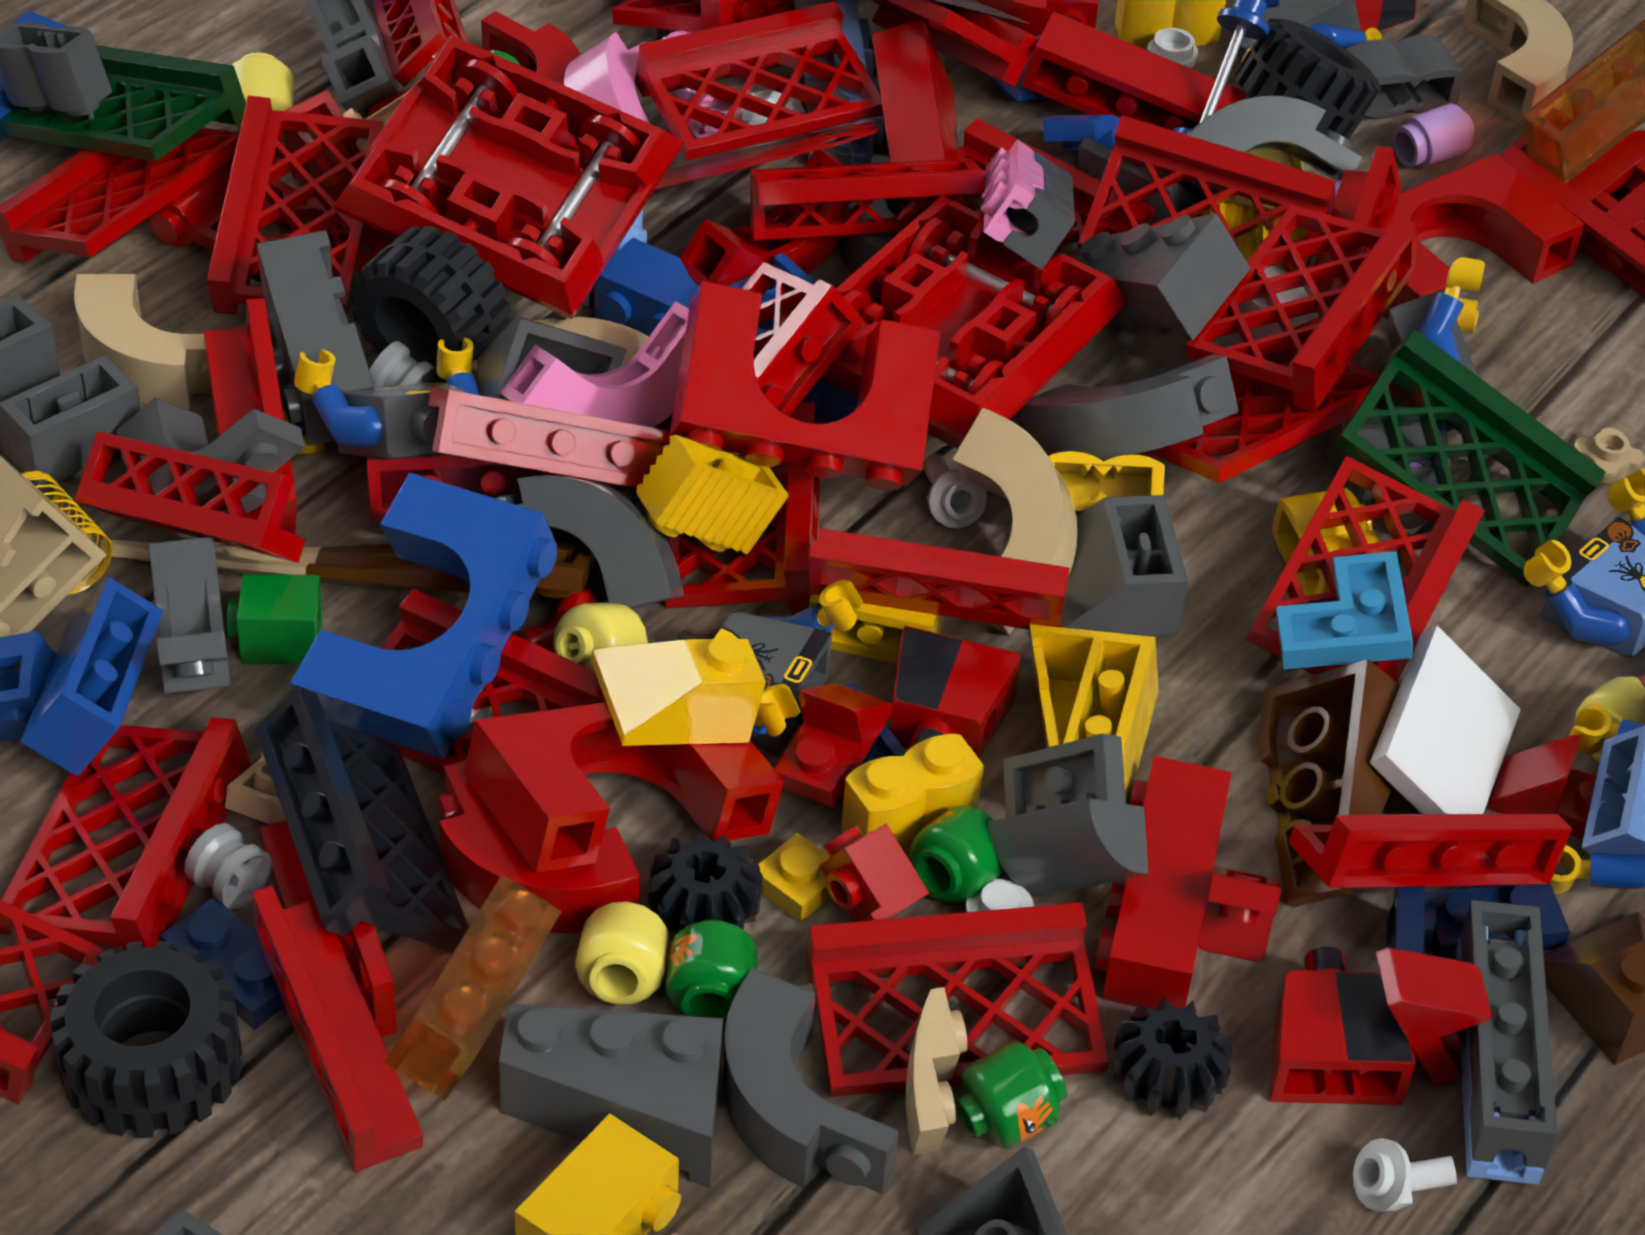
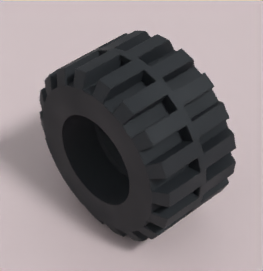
M1269 19L1267 24L1270 29L1267 37L1255 41L1235 73L1237 82L1249 98L1284 96L1300 99L1326 110L1315 130L1322 133L1324 129H1329L1349 140L1381 91V86L1376 77L1358 58L1319 32L1292 20Z
M418 226L408 228L404 233L401 232L355 275L352 280L354 287L349 291V300L355 306L351 312L354 321L362 328L360 330L361 335L366 342H370L377 356L388 345L399 341L408 347L410 357L417 362L427 361L436 367L438 341L440 339L444 340V346L447 349L462 351L463 338H469L473 342V361L477 360L509 325L510 322L506 317L511 313L509 302L503 298L506 290L502 281L495 278L493 274L495 270L488 261L484 262L478 256V250L469 243L467 245L463 244L457 235L449 231L442 234L437 227L425 226L423 229H420ZM437 374L434 383H437V382H444V383H446L447 380L442 379V378L439 377L438 374Z
M142 941L126 943V951L115 954L110 948L97 954V964L90 966L83 963L72 973L74 984H63L56 995L58 1007L52 1008L50 1022L61 1082L65 1088L66 1098L72 1108H81L82 1118L93 1126L105 1121L107 1133L123 1136L127 1129L136 1130L138 1138H154V1130L168 1128L171 1135L184 1131V1122L191 1118L200 1123L211 1116V1103L224 1104L232 1093L230 1081H237L239 1079L242 1069L240 1059L242 1047L234 991L229 979H223L222 968L213 960L202 963L201 952L187 946L180 952L174 951L173 942L157 941L155 947L143 948ZM164 1031L174 1033L169 1038L151 1045L129 1046L122 1044L127 1039L145 1032Z

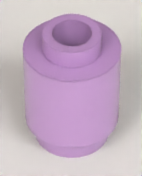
M1452 103L1406 118L1401 126L1394 130L1392 135L1395 155L1404 166H1416L1419 169L1467 153L1471 148L1474 124L1471 117L1465 111Z

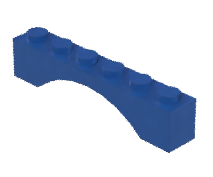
M632 238L612 256L595 283V317L625 325L650 336L675 301L689 308L690 300L698 286L688 275L679 257ZM758 327L756 336L768 332V330ZM820 378L801 403L815 402L817 417L831 423L852 414L858 397Z

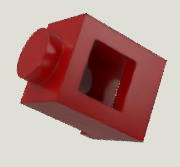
M887 823L865 836L857 825L823 846L829 859L819 865L826 877L827 890L833 901L841 909L848 912L853 922L889 919L929 894V891Z

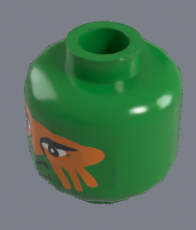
M955 806L942 813L917 833L910 846V862L929 891L927 895L950 905L966 904L967 898L976 897L988 883L1002 877L1005 871L995 854L994 845L989 833L988 822L994 820L985 812L971 806Z
M704 920L692 923L677 932L669 946L666 975V993L672 1005L686 1016L722 1018L723 1023H725L731 1003L750 969L754 968L757 970L758 949L752 937L737 925L722 920Z
M1015 1041L970 1063L964 1069L961 1075L964 1096L956 1099L955 1105L964 1126L973 1138L976 1139L985 1135L996 1146L1010 1149L1047 1130L1059 1120L1061 1116L1060 1102L1067 1098V1090L1056 1064L1044 1049L1038 1048L1033 1051L1027 1045Z

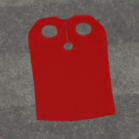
M872 121L852 124L668 169L656 189L830 148L874 134L878 128L868 129L876 125ZM844 129H850V130H848V131L841 132V133H838V134H833V135H829V136H822V135H824V134H828V133H831V132H835V131H839V130H844ZM847 136H853V137L848 138V139H845V140H841V141H837V142H833V143L822 144V143H824V142H827V141H830V140H834V139H837V138H842V137H847Z

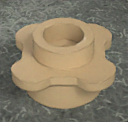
M1604 428L1591 438L1580 437L1574 444V448L1606 472L1600 481L1601 483L1611 484L1627 476L1629 467L1640 468L1645 459L1644 453L1639 449L1632 448L1628 438L1615 428Z

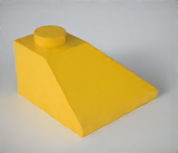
M725 637L690 639L592 650L591 662L622 746L749 743L766 680L748 639Z

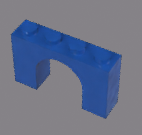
M409 473L380 524L398 558L455 575L470 584L469 598L464 611L455 624L443 635L425 645L406 650L382 649L320 629L290 684L293 689L298 685L317 693L325 716L333 722L444 760L453 741L461 738L466 732L471 719L472 706L483 685L489 684L496 676L500 665L501 652L512 631H517L523 625L529 610V600L540 579L547 577L552 571L557 557L558 546L542 512Z

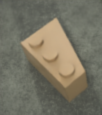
M0 456L1 638L31 632L107 554L63 510Z

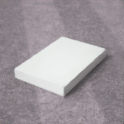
M1435 626L1420 635L1413 658L1410 660L1370 764L1421 814H1483L1521 709L1438 626Z

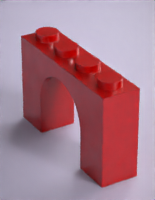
M1496 154L1464 165L1460 169L1400 193L1391 223L1397 218L1417 224L1416 269L1383 316L1389 321L1390 308L1446 288L1447 274L1450 267L1422 245L1420 241L1436 237H1453L1478 243L1494 252L1533 284L1573 266L1584 223Z
M702 281L690 300L670 436L678 435L721 452L726 450L746 454L745 459L748 462L760 466L774 467L785 462L805 466V471L808 474L819 478L834 479L841 477L842 474L864 478L867 486L879 490H898L901 486L907 487L923 469L940 331L881 319L866 338L859 395L853 413L831 423H805L779 411L766 398L757 382L753 359L762 293Z
M606 702L476 720L463 773L535 873L596 863L610 808L585 777V774L595 772L624 773L659 785L682 804L710 841H716L725 833L729 841L769 834L784 785L783 778L751 740L749 743L622 746Z

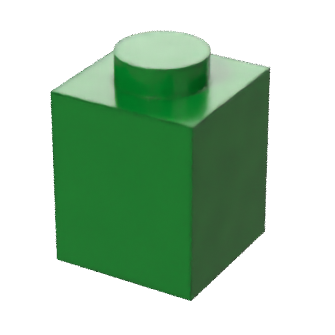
M243 574L239 600L230 599L228 602L227 633L229 638H239L242 664L301 665L320 629L323 630L324 616L320 575Z

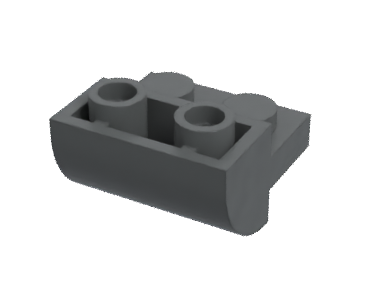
M1099 734L1003 759L1006 818L990 821L988 825L995 854L1004 871L1017 885L1022 886L1030 893L1049 896L1149 875L1144 807L1126 804L1121 737Z

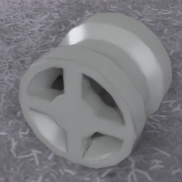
M399 341L388 345L369 369L374 388L434 383L437 376L436 367L427 361L417 362L410 357L408 347Z
M222 823L206 830L196 840L185 860L184 872L187 879L201 888L211 887L214 897L228 909L233 910L252 901V892L263 889L271 874L273 861L270 854L255 844L245 845L241 832L227 823Z

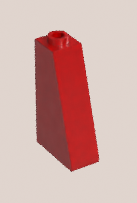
M923 18L872 34L890 162L959 159L954 87ZM945 195V197H947V198L957 196V195ZM931 196L925 203L932 204L940 196ZM904 198L906 205H908L912 201V199Z

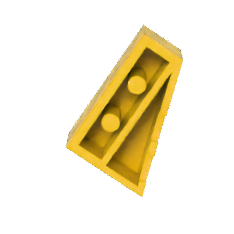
M1030 624L1034 675L1045 747L1048 748L1099 734L1121 737L1126 804H1129L1159 692L1156 637Z

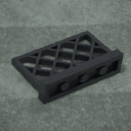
M297 685L254 730L324 929L346 936L360 921L463 956L475 944V941L400 749L326 719L318 694ZM376 765L381 766L383 772ZM386 898L391 904L384 902L382 900Z

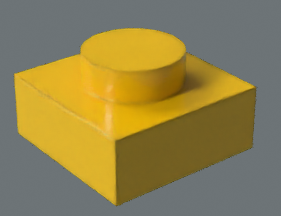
M796 833L758 864L760 866V873L763 876L761 894L802 923L831 898L826 886V877L819 865L829 859V856L802 835Z

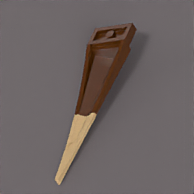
M549 527L558 546L557 557L552 571L547 577L540 579L535 591L540 595L553 598L568 597L573 592L582 593L597 559L588 546L575 535L559 528ZM110 539L113 547L112 558L150 562L148 544L151 542ZM101 540L100 542V548L102 550L104 549L103 540ZM391 544L303 547L298 563L236 547H215L217 570L246 574L320 575L321 583L410 593L414 588L429 596L468 600L470 584L455 575L398 558Z

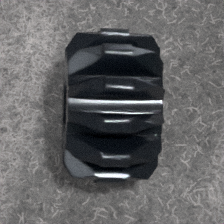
M697 831L692 839V843L687 844L672 838L669 848H667V853L655 855L650 869L651 883L648 884L647 900L648 904L651 905V911L658 914L666 925L667 931L678 929L680 931L689 924L704 920H722L737 925L742 930H744L745 923L755 922L756 915L760 911L761 896L759 894L762 893L763 876L760 873V866L753 864V857L750 855L749 846L731 848V843L726 833L716 841H705L700 832Z
M1165 996L1156 1005L1155 1010L1138 1004L1135 1011L1131 1013L1130 1021H1122L1121 1027L1116 1031L1113 1044L1115 1052L1111 1064L1112 1071L1114 1072L1113 1079L1124 1082L1123 1091L1125 1092L1126 1101L1147 1100L1150 1117L1160 1107L1170 1108L1179 1121L1188 1112L1189 1106L1206 1113L1209 1105L1214 1102L1215 1094H1222L1223 1088H1226L1231 1074L1229 1063L1233 1051L1231 1037L1219 1033L1218 1015L1198 1017L1194 1000L1183 1009L1174 1008Z

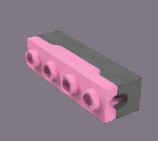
M1017 139L1009 152L1001 147L984 171V176L986 177L984 181L985 191L981 197L985 200L981 207V211L985 213L983 232L998 242H1003L1004 246L1042 270L1075 223L1072 175L1036 151L1034 153L1030 147Z

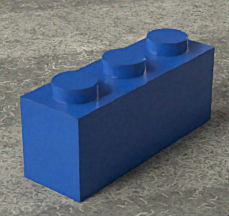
M108 576L69 623L20 742L39 753L46 760L54 762L74 775L79 776L119 729L163 610Z

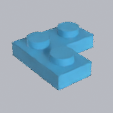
M1397 551L1333 557L1334 580L1338 601L1276 607L1283 670L1352 664L1366 659L1375 662L1413 658V638Z

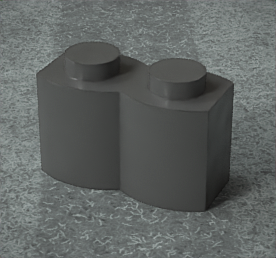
M24 22L11 24L0 32V80L7 99L11 104L28 107L33 112L51 108L77 117L95 111L100 105L99 102L112 93L93 35L88 29L73 26L51 28L42 23Z
M1414 35L1403 38L1393 44L1383 40H1369L1354 44L1346 49L1370 69L1381 86L1380 93L1365 116L1389 118L1400 115L1410 109L1423 113L1449 103L1455 105L1458 103L1465 73L1437 37Z

